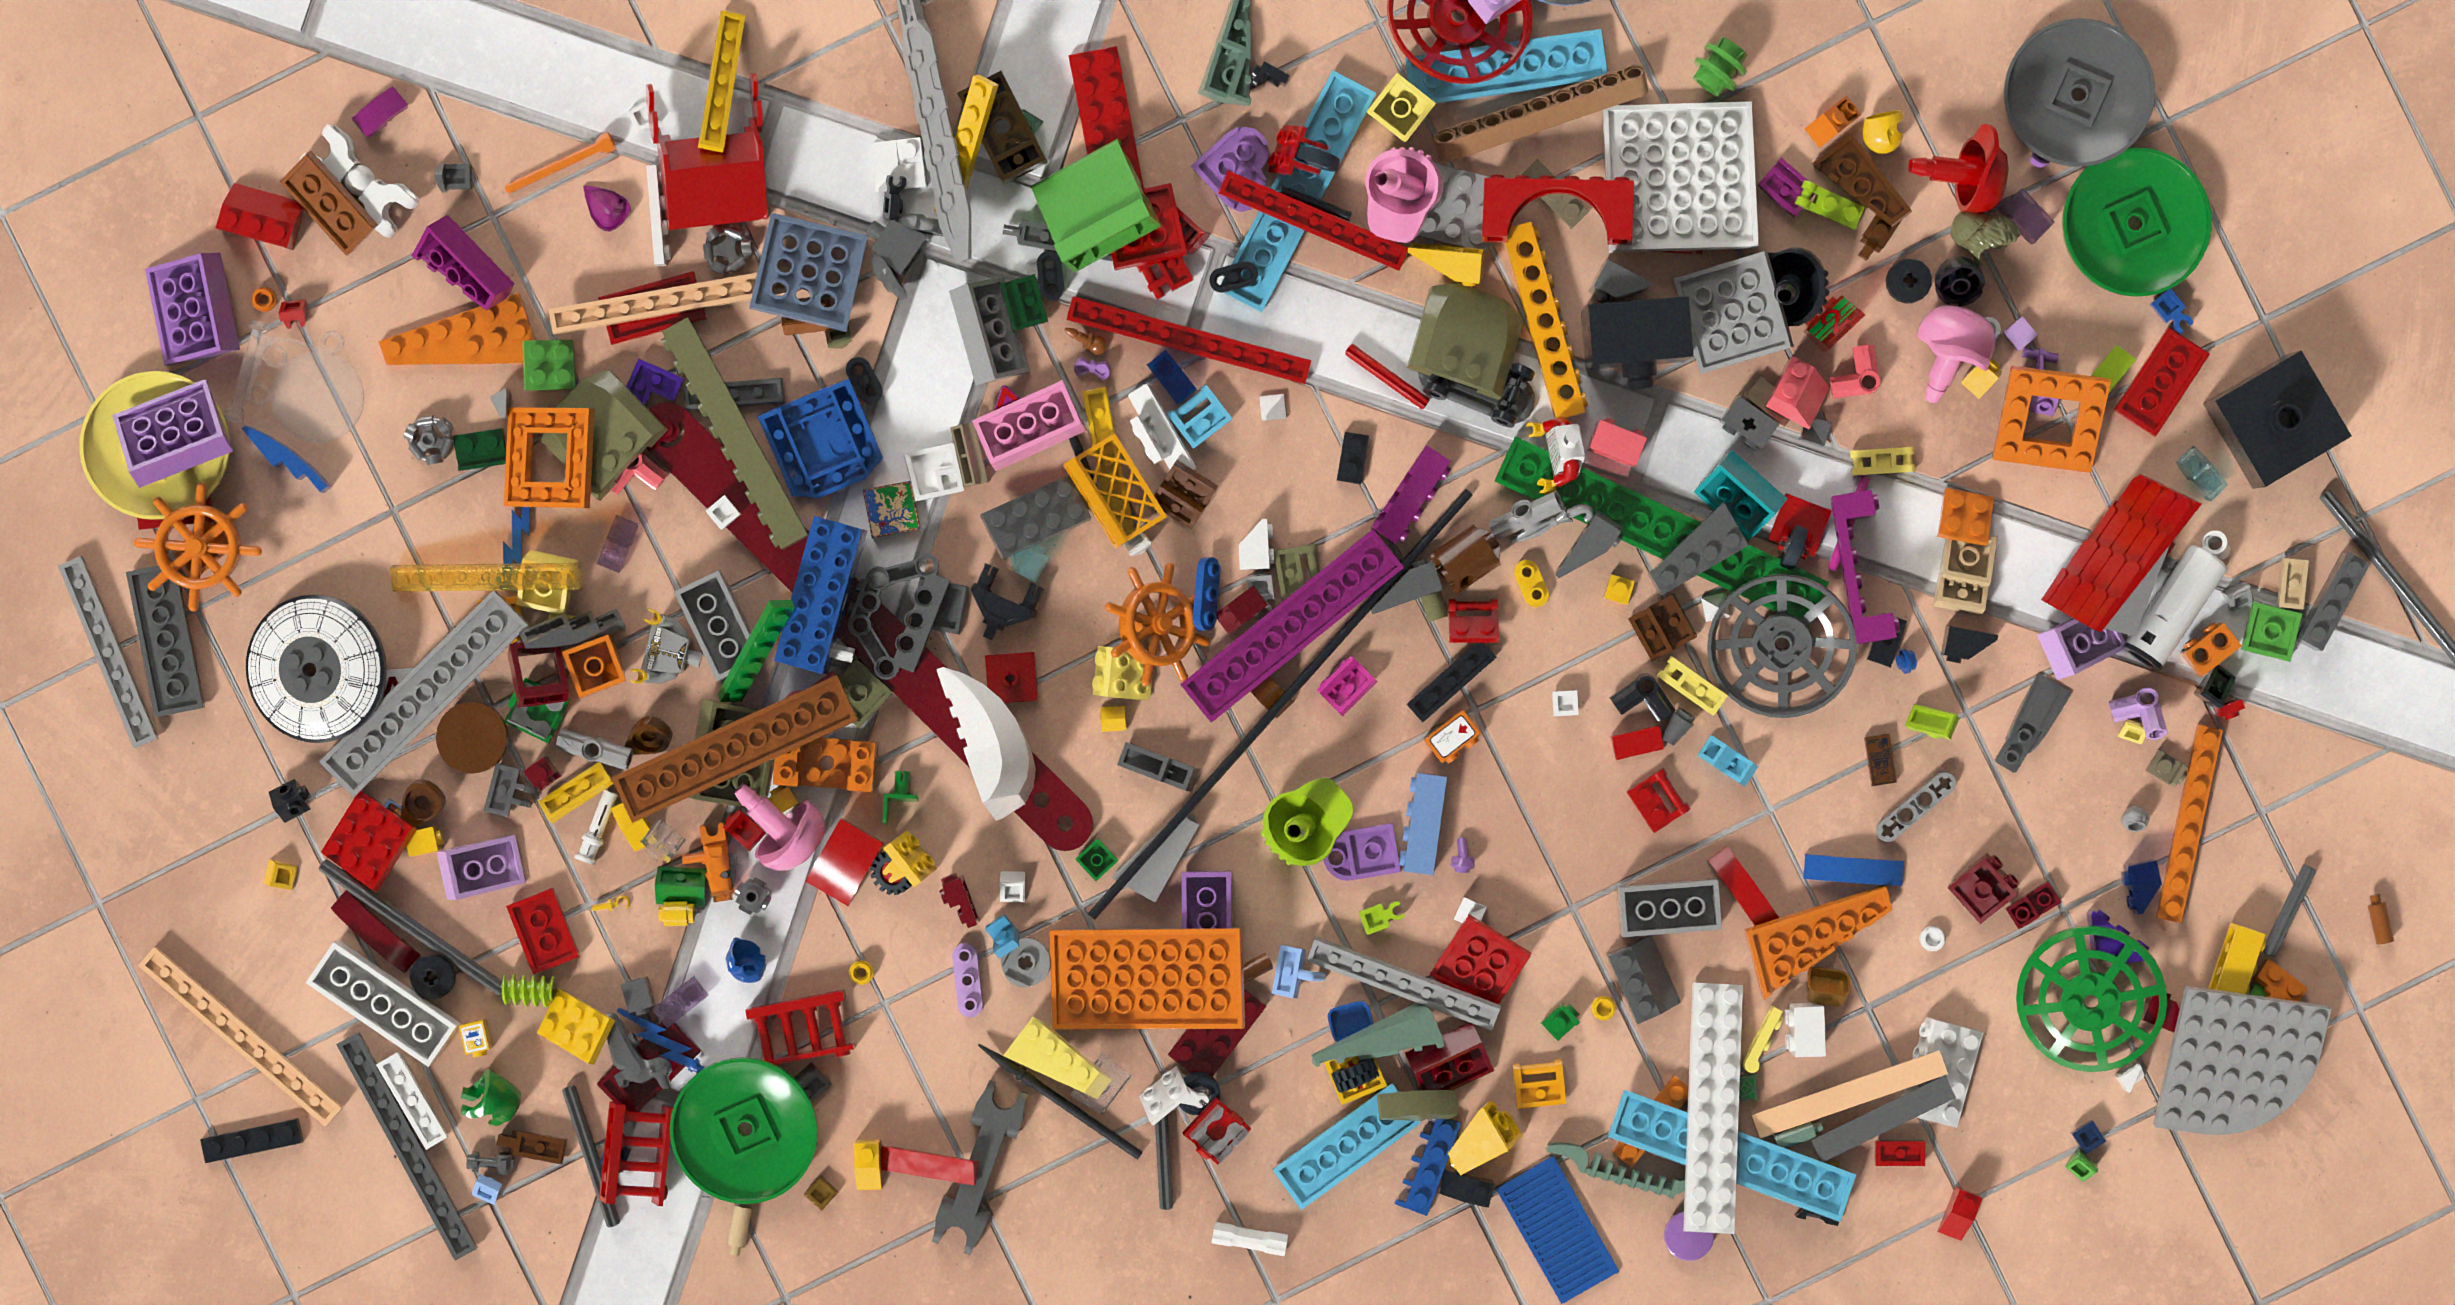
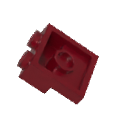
M1985 853L1970 865L1963 874L1947 887L1979 924L1983 923L2016 897L2020 890L2017 878L2011 873L2007 875L2002 870L2003 864L1996 855L1990 856L1988 853Z
M954 873L941 879L943 888L939 890L943 903H948L950 908L960 905V909L957 912L961 923H966L968 928L977 925L980 920L964 876L958 877Z

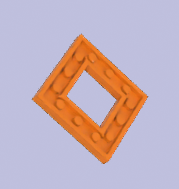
M2011 365L1992 454L1993 460L2091 473L2109 394L2110 378ZM2032 395L2079 401L2071 443L2023 437Z
M508 407L504 506L590 508L595 409ZM533 433L567 434L565 483L531 482Z

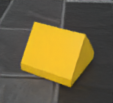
M1125 706L1100 707L1102 732L1127 730Z

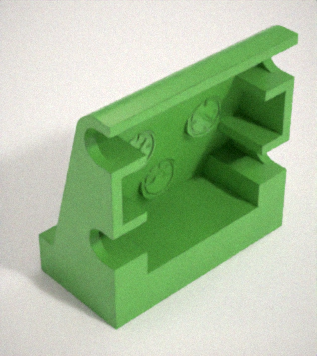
M1119 139L1108 143L1031 185L1036 201L1054 240V247L1062 263L1074 272L1085 268L1162 226L1149 199L1141 188L1142 184L1129 158L1121 148L1122 143Z

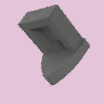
M439 163L436 168L435 178L440 191L445 193L447 190L472 189L471 164Z

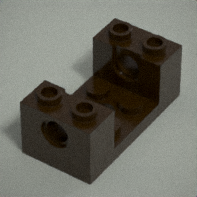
M999 71L987 77V79L998 84L982 143L1003 185H1006L1048 162L1002 71ZM970 86L957 92L963 106L965 105ZM1006 120L1009 123L1008 131L998 133L995 130L996 122Z

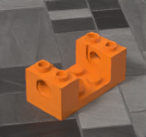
M818 738L775 758L773 785L813 786L873 792L875 791L879 742ZM825 755L831 756L834 760V766L830 770H825L820 765V760Z

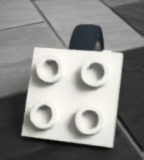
M1176 1065L1173 1069L1164 1073L1162 1078L1156 1083L1147 1087L1139 1098L1150 1123L1154 1126L1178 1105L1188 1114L1199 1115L1215 1097L1220 1099V1087L1215 1078L1210 1074L1194 1072L1185 1076Z

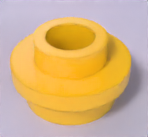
M865 960L854 962L849 969L850 979L858 985L869 983L874 976L872 965ZM859 968L866 970L864 977H860L857 974Z

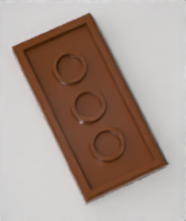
M312 150L306 153L280 181L285 189L346 256L351 254L378 226L374 219Z

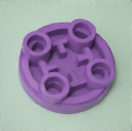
M1679 1211L1670 1218L1665 1226L1664 1242L1669 1251L1681 1260L1694 1261L1700 1259L1711 1249L1714 1233L1683 1231L1684 1211Z

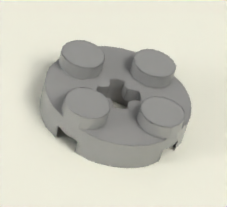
M1028 937L1019 938V947L1001 958L1002 970L1007 980L1019 987L1034 986L1043 981L1050 970V953L1036 939ZM1030 956V961L1033 963L1032 967L1021 968L1020 957Z

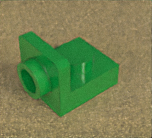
M1561 1003L1541 1024L1559 1041L1575 1025L1577 1026L1580 1023L1577 1019L1580 1014L1571 1004L1566 1007Z

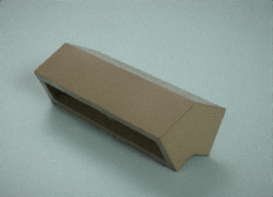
M973 422L950 427L963 486L970 487L988 483L977 431Z

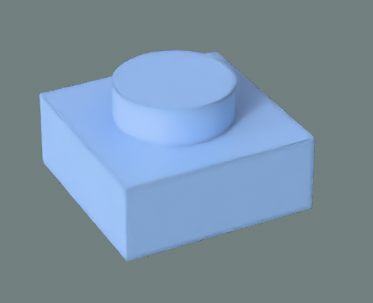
M480 1174L476 1180L472 1195L494 1205L499 1197L502 1184L491 1177Z

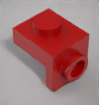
M740 809L736 813L730 814L725 821L726 824L723 826L748 851H751L766 834Z

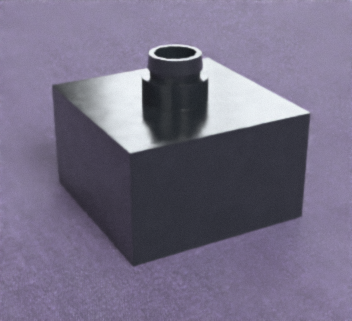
M1689 296L1588 304L1581 311L1585 369L1596 370L1622 367V376L1627 378V390L1654 388L1655 379H1653V376L1657 375V364L1681 363L1694 357Z
M2302 350L2286 354L2203 403L2252 489L2267 487L2352 437Z

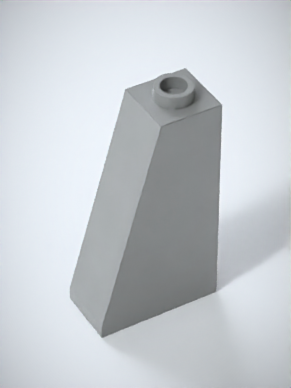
M1190 813L1126 886L1156 902L1199 827V823L1196 822L1197 817ZM1167 823L1115 872L1112 877L1113 879L1118 880Z

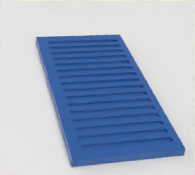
M1553 1155L1495 1188L1561 1304L1612 1275L1619 1273L1616 1264Z

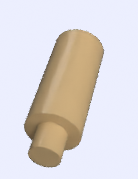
M734 1205L728 1245L731 1246V1255L739 1256L741 1247L746 1245L752 1212L751 1207Z

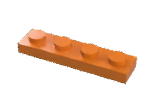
M1673 1075L1654 1098V1101L1680 1109L1688 1099L1689 1087ZM1619 1142L1612 1152L1632 1168L1645 1151Z

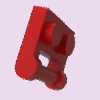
M1491 598L1490 601H1456V599H1448L1449 643H1499L1498 598ZM1456 611H1490V616H1456Z
M1664 768L1658 770L1626 792L1653 833H1656L1691 809L1688 803L1683 802L1666 775L1668 773ZM1659 782L1676 809L1669 812L1653 788V783Z

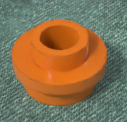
M260 287L253 292L251 301L254 308L258 311L268 312L275 307L277 297L272 289ZM263 295H267L269 298L266 304L261 303Z

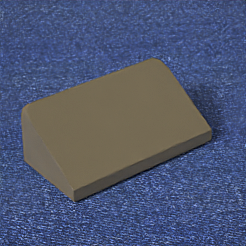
M1760 376L1745 396L1785 427L1790 419L1765 407L1775 386Z

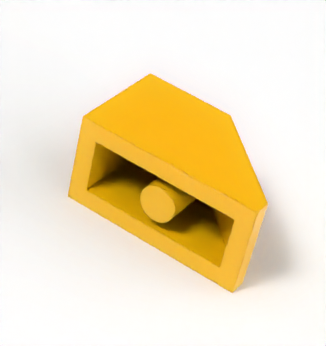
M623 803L611 808L622 833L635 852L658 841L647 817L632 823Z
M856 1140L854 1142V1170L857 1190L882 1189L881 1140Z

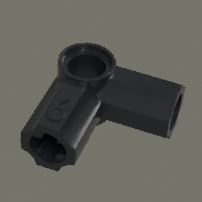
M1648 673L1640 674L1630 684L1609 697L1621 715L1642 701L1645 702L1658 722L1666 719L1676 711L1656 679ZM1645 679L1653 682L1652 689L1647 692L1640 690V683Z

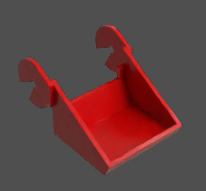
M750 73L749 76L753 117L748 118L749 126H744V133L726 135L723 152L698 148L699 138L671 140L670 135H662L660 127H658L657 111L654 112L652 84H646V103L650 134L653 144H657L668 230L768 219L763 144L759 135L762 132L763 113L762 101H758V78L756 73Z

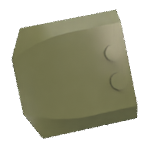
M1460 283L1432 286L1428 292L1407 368L1428 376L1435 374L1475 388L1477 393L1499 400L1502 398L1524 318L1505 299L1472 287L1463 286Z
M609 369L584 378L556 407L595 409L591 494L599 501L617 484L615 480L647 446L652 447L668 430ZM543 433L541 441L566 467L567 434Z

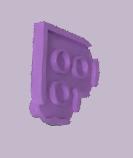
M1237 127L1223 136L1191 167L1225 205L1238 212L1249 211L1253 208L1218 194L1227 170L1267 187L1266 177L1261 169L1267 163L1269 156L1268 143L1263 134L1256 129Z

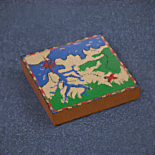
M911 481L863 490L872 538L921 529Z

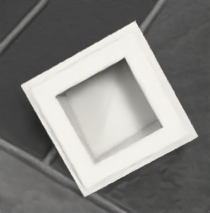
M1463 897L1454 920L1463 923L1467 915L1470 914L1481 921L1487 907Z
M2132 1062L2115 1074L2117 1081L2124 1091L2128 1093L2131 1092L2134 1084L2145 1076L2140 1064Z

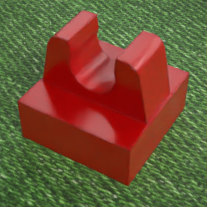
M306 299L281 302L278 314L280 322H284L287 329H291L292 320H298L300 327L305 326L308 309Z

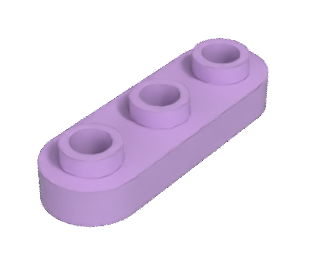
M962 943L956 946L952 954L958 1009L966 1017H975L983 1008L978 955L973 945ZM963 951L967 952L969 959L962 960L960 953ZM963 977H971L972 983L970 985H965L963 983ZM969 1000L975 1004V1007L971 1010L966 1008V1002Z

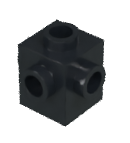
M296 779L269 791L272 807L284 823L311 810L308 801L311 795L306 786H300Z

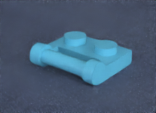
M1206 384L1200 388L1201 391L1175 411L1171 410L1167 413L1168 417L1193 449L1233 419ZM1205 399L1211 402L1207 408L1186 424H1183L1180 420Z

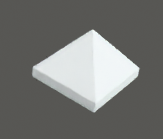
M1142 532L1123 545L1130 556L1143 554L1152 543L1145 532Z
M1725 593L1701 598L1706 622L1712 621L1719 606L1726 599ZM1728 607L1723 613L1721 619L1730 617Z

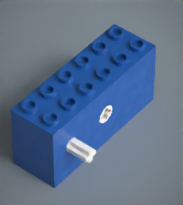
M817 516L813 517L791 597L795 608L782 630L774 661L820 674L829 673L832 658L852 663L855 648L837 644L867 530Z

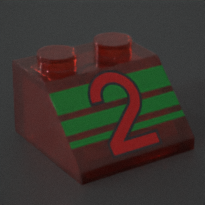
M1842 295L1837 299L1832 296L1827 301V304L1823 306L1825 310L1819 316L1816 314L1810 321L1805 323L1808 327L1803 332L1822 352L1831 349L1865 316L1859 308Z

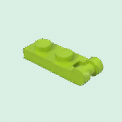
M1803 181L1801 186L1803 190L1800 197L1797 196L1796 205L1851 230H1856L1865 207L1819 187L1810 181ZM1812 193L1816 194L1813 202L1810 201Z

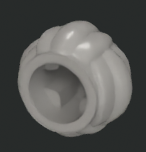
M2137 806L2128 808L2121 818L2123 826L2131 832L2144 830L2150 820L2148 812L2142 807Z

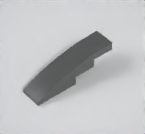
M615 609L594 618L591 611L570 620L563 613L519 632L526 648H547L589 641L620 631L626 627L618 610Z

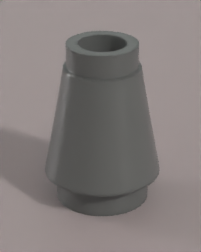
M1679 707L1676 712L1672 713L1662 738L1674 746L1694 725L1695 717Z

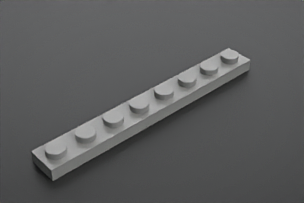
M83 556L58 565L133 748L159 739Z
M1317 936L1307 958V961L1491 1031L1501 1008V1005Z

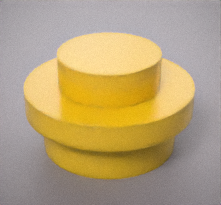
M1599 996L1593 1000L1591 1012L1598 1020H1609L1615 1014L1616 1005L1610 997Z

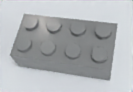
M718 570L674 591V594L716 680L721 681L729 674L749 638L751 630L723 572Z
M1716 878L1617 886L1620 934L1622 937L1722 929L1719 883Z

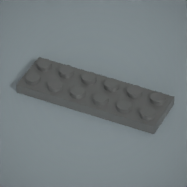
M159 565L126 572L154 717L205 708L182 588L168 579L155 591L148 589V583L162 572Z

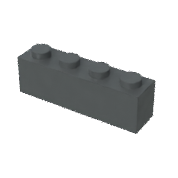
M2342 552L2300 627L2296 641L2315 651L2324 650L2370 563L2349 552Z

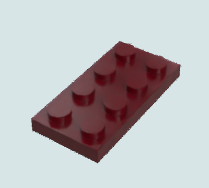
M1244 989L1245 1028L1186 1029L1170 1050L1168 1056L1190 1073L1205 1072L1214 1076L1267 1006Z

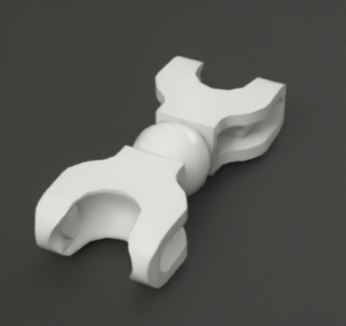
M327 124L322 131V135L330 143L331 152L324 160L320 157L318 158L339 182H344L345 187L351 194L360 196L358 199L364 204L365 211L378 224L375 230L385 237L392 238L397 232V226L389 217L391 204L397 202L405 208L413 209L417 208L420 204V199L404 184H386L381 179L375 180V175L371 169L360 165L361 162L356 158L353 139L336 125ZM303 153V155L299 158V161L303 158V156L306 153Z

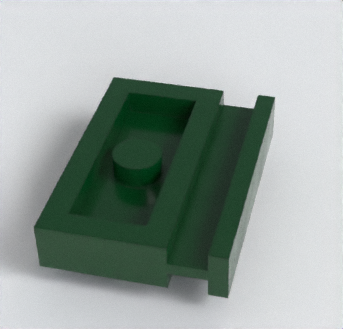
M1035 274L1000 283L1013 332L1048 322Z
M503 428L453 436L458 471L506 464V444Z

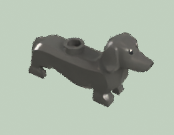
M605 1014L615 1020L607 1037L612 1062L620 1070L619 1073L614 1075L619 1087L627 1088L630 1086L631 1081L645 1083L655 1078L663 1089H670L669 1075L672 1072L671 1063L664 1057L644 1060L637 1049L640 1043L633 1032H628L625 1024L619 1019L617 1014Z

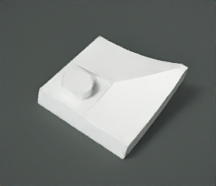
M922 137L872 143L875 192L887 191V175L893 176V185L899 184L900 176L906 177L904 189L927 187Z
M954 443L904 453L915 502L964 491Z

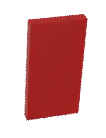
M691 271L598 297V299L604 300L695 284L697 280L695 272ZM703 308L607 325L606 328L611 345L662 332L687 317L692 323L706 320L707 316Z
M2167 327L2113 410L2153 437H2156L2210 353L2175 330Z

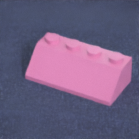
M1063 380L972 420L989 462L995 471L1086 431Z

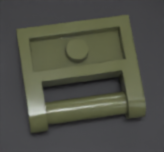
M1318 544L1274 551L1282 600L1287 599L1304 585L1299 554L1307 553L1311 578L1320 572L1316 551H1319Z

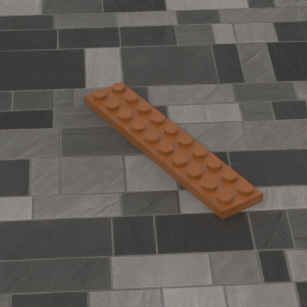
M835 675L612 777V780L631 822L634 823L858 721V717L839 675Z

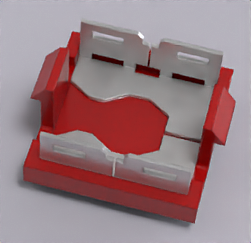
M1215 1097L1182 1133L1196 1145V1152L1206 1160L1211 1158L1218 1165L1232 1153L1235 1146L1237 1147L1249 1135L1251 1127L1244 1122V1119L1239 1114L1229 1109Z

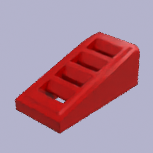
M1177 207L1179 219L1182 218L1184 220L1181 223L1182 232L1189 225L1191 226V229L1183 237L1186 249L1193 255L1209 236ZM1197 232L1198 234L1189 243H1187Z

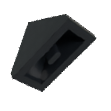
M2218 664L2208 672L2193 694L2212 708L2220 709L2223 707L2236 677Z

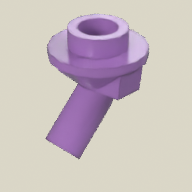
M1461 837L1457 839L1458 856H1452L1450 866L1454 867L1456 872L1469 873L1470 869L1475 868L1474 858L1468 856L1467 839Z

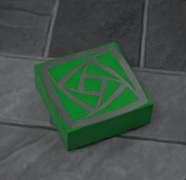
M1755 1074L1740 1075L1739 1101L1758 1100Z

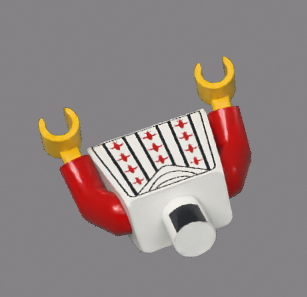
M1563 417L1550 419L1543 423H1527L1526 427L1534 428L1533 433L1529 434L1528 437H1542L1546 433L1554 477L1553 480L1541 478L1537 485L1544 486V489L1539 493L1548 495L1556 491V486L1561 487L1576 479L1580 473L1585 458L1580 428L1578 424H1571L1569 420Z

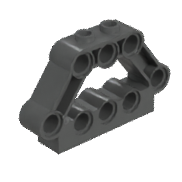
M921 554L916 560L887 568L873 567L868 571L865 579L861 577L856 588V591L859 592L856 602L851 601L847 611V615H850L848 629L852 635L858 637L874 663L876 675L881 679H893L898 675L901 668L915 673L925 650L929 635L934 627L935 620L951 582L938 576L940 564L938 559L932 554ZM924 559H930L934 564L933 570L929 573L922 572L920 564ZM877 572L884 573L886 581L882 586H876L873 583L872 578ZM919 577H926L923 585L914 592L915 606L913 610H910L905 615L906 628L904 633H901L896 638L895 645L897 651L893 658L874 630L871 620L873 613L877 612L882 605L881 592L890 585ZM923 590H928L932 594V600L928 604H922L919 601V594ZM868 595H873L877 600L876 606L873 609H867L863 604L864 598ZM919 613L923 618V623L915 628L911 626L909 619L912 614ZM859 618H864L867 621L868 626L864 632H858L854 627L855 621ZM905 636L911 637L914 641L912 649L907 651L902 649L900 645L901 639ZM885 660L891 661L894 666L892 673L888 675L882 673L880 669L881 663Z

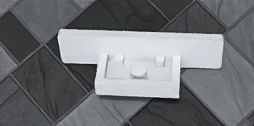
M1147 383L1131 392L1128 397L1139 416L1130 420L1134 434L1142 441L1148 458L1154 464L1165 460L1169 469L1178 460L1189 468L1196 470V465L1150 384Z

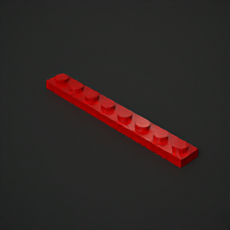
M1227 170L1218 194L1397 271H1400L1408 252V248L1376 236L1373 232Z

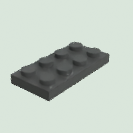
M1069 475L988 510L980 516L1002 560L1091 520V516Z

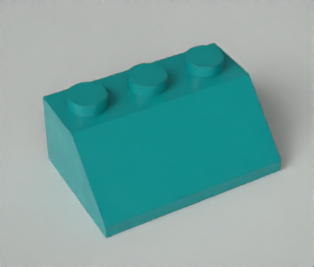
M1733 450L1717 464L1694 490V493L1713 510L1720 503L1724 502L1741 533L1748 541L1776 515L1787 500L1782 493Z

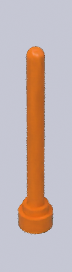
M608 131L599 135V138L595 140L596 143L506 184L505 191L507 193L515 192L598 152L610 153L617 148L612 136Z

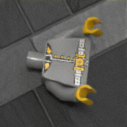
M649 608L648 611L654 613V616L651 620L644 618V621L651 624L652 627L641 669H631L632 672L638 673V679L630 680V682L635 684L643 682L661 684L676 679L679 673H684L686 664L699 667L703 653L690 650L692 639L688 638L687 630L676 619Z

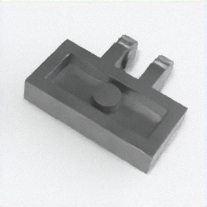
M497 763L494 768L484 811L509 817L512 804L531 808L532 802L526 799L514 798L516 789L523 790L526 793H535L536 787L518 783L521 769Z

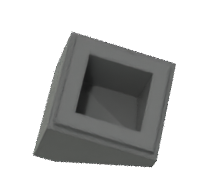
M1815 418L1810 429L1802 427L1799 440L1824 447L1831 422Z

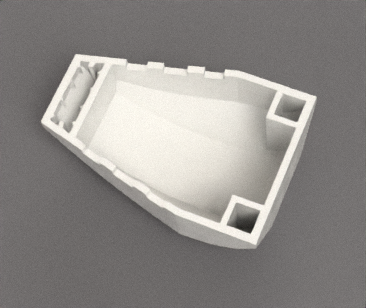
M945 667L936 669L945 696L953 704V707H950L952 717L958 716L961 727L957 728L960 740L963 738L966 740L967 747L963 749L981 800L996 821L1002 819L1023 806L1034 787L1036 768L1029 743L1021 726L1004 702L983 683L964 673Z

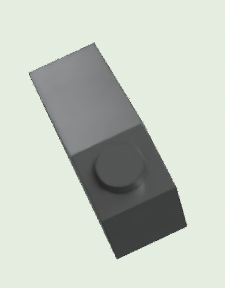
M1597 510L1557 568L1555 576L1561 578L1608 552L1611 546L1615 548L1623 537L1620 534L1622 526Z
M1426 559L1412 563L1414 568L1408 570L1371 609L1372 615L1443 590L1434 563H1427Z

